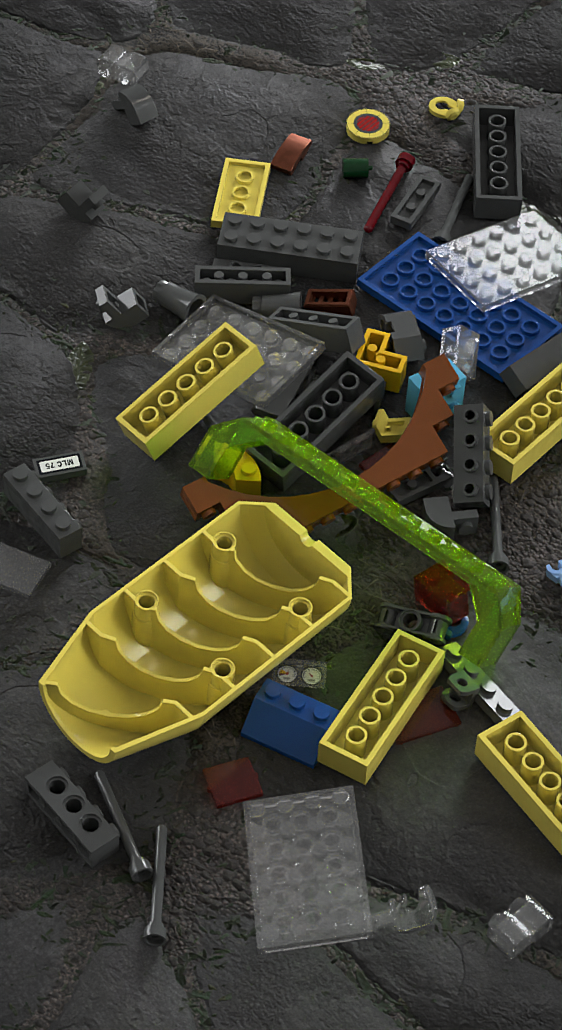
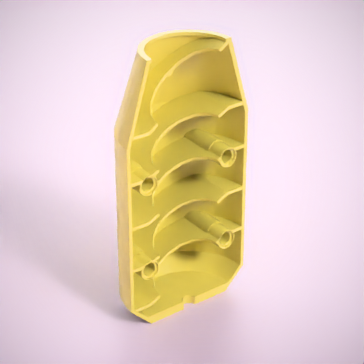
M238 501L89 612L38 681L43 702L52 719L68 740L86 756L100 763H110L192 732L201 727L348 609L352 600L351 567L320 540H312L308 535L307 529L276 503Z

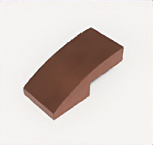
M291 133L271 161V168L292 176L299 161H303L312 140Z

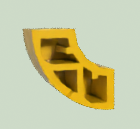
M213 440L211 479L224 482L233 491L261 496V474L255 460L246 451L230 442Z

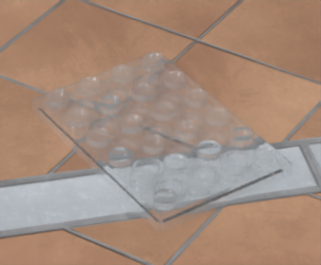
M534 210L426 250L425 258L482 312L562 281V235Z
M213 294L152 350V355L154 359L174 367L224 322H227L257 346L265 363L231 394L265 409L326 350L325 342Z
M353 785L244 801L243 810L259 955L374 938Z

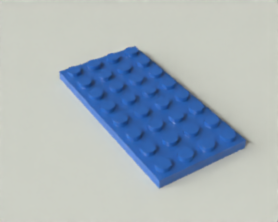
M419 231L357 279L358 287L395 312L412 311L419 328L502 383L504 381L499 374L503 370L562 332L561 323Z

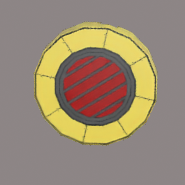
M360 109L352 112L347 117V135L358 143L367 144V142H373L372 144H377L385 140L389 135L390 121L380 111Z

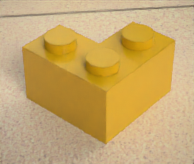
M367 328L364 335L365 343L359 348L356 358L384 378L386 390L399 393L406 376L408 356L389 352L390 333Z

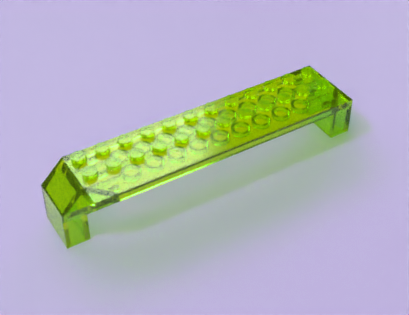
M258 416L254 418L242 417L210 426L189 466L208 479H229L247 448L263 445L269 446L469 583L477 622L458 653L479 668L494 665L498 662L521 625L520 585L277 420L267 416L265 418Z

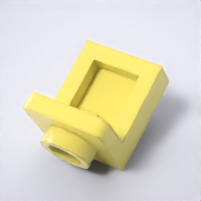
M379 409L372 422L373 432L376 433L380 443L397 442L406 430L411 417L388 418L385 410Z

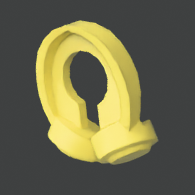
M436 97L429 102L430 113L448 121L456 119L464 108L463 99L455 101L448 97ZM445 103L451 109H438L436 104Z

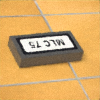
M82 450L32 459L33 469L38 474L42 483L87 475V467Z

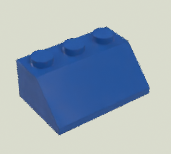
M267 678L254 697L243 725L241 736L314 769L318 762L319 741L340 713V710Z

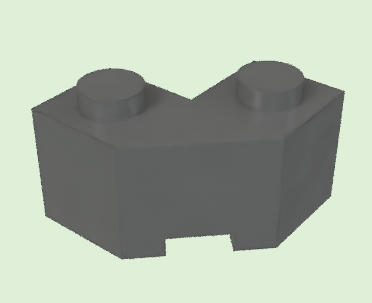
M405 310L378 315L380 331L391 334L389 352L408 356L407 362L425 359L424 353L427 352L426 342L421 337L416 317L412 311Z

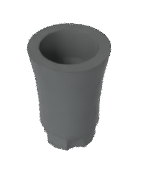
M160 280L152 291V298L160 306L177 315L188 325L196 323L205 311L206 297L203 294L192 292L173 282Z
M301 291L288 294L262 295V297L253 296V320L262 319V321H268L267 318L280 306L302 309Z

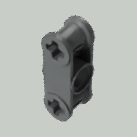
M382 602L380 604L381 613L378 622L374 623L373 629L393 636L397 629H400L429 644L445 646V635L448 626L452 625L453 622L450 617L439 613H429L401 607L389 602ZM418 620L416 626L408 628L410 622Z

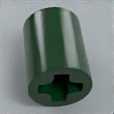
M343 158L342 160L343 178H368L369 170L373 169L372 166H369L368 158Z

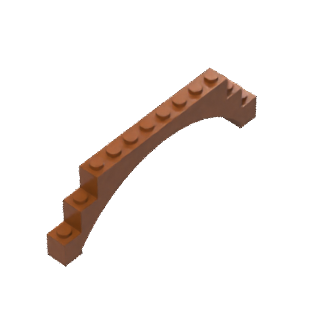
M444 353L424 363L418 372L422 378L418 401L406 430L385 456L372 467L345 483L312 494L291 497H267L229 490L208 482L206 477L203 476L182 487L180 496L195 521L203 518V520L211 518L217 513L216 510L222 514L238 501L276 503L305 527L309 535L314 531L313 528L319 524L326 526L336 519V515L342 512L345 515L358 508L357 504L363 501L370 503L380 496L378 493L386 489L388 492L393 491L401 485V481L407 478L410 481L414 480L423 473L422 470L428 467L434 469L444 463L443 459L448 451L437 433L450 426L449 422L454 414L443 396L452 393L456 389L455 385L460 378Z

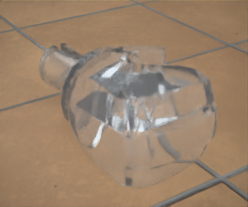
M425 884L418 889L419 902L413 911L407 909V895L403 894L398 906L395 898L388 900V909L364 915L368 933L370 934L392 925L394 928L397 927L398 932H407L434 922L438 914V906L431 887Z

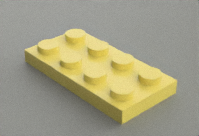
M225 158L212 213L211 227H222L225 212L260 217L271 163Z

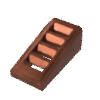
M308 289L304 309L354 316L357 298L354 289Z

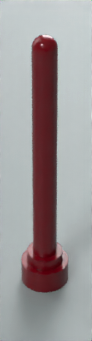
M402 152L396 159V171L364 226L366 233L373 231L404 173L412 170L416 161L410 153Z

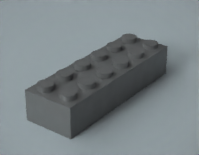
M475 104L472 121L474 218L520 220L522 171L519 107Z
M225 212L217 242V258L291 268V275L356 284L362 255L364 231Z
M346 351L246 447V452L257 463L260 474L285 492L384 395V378Z

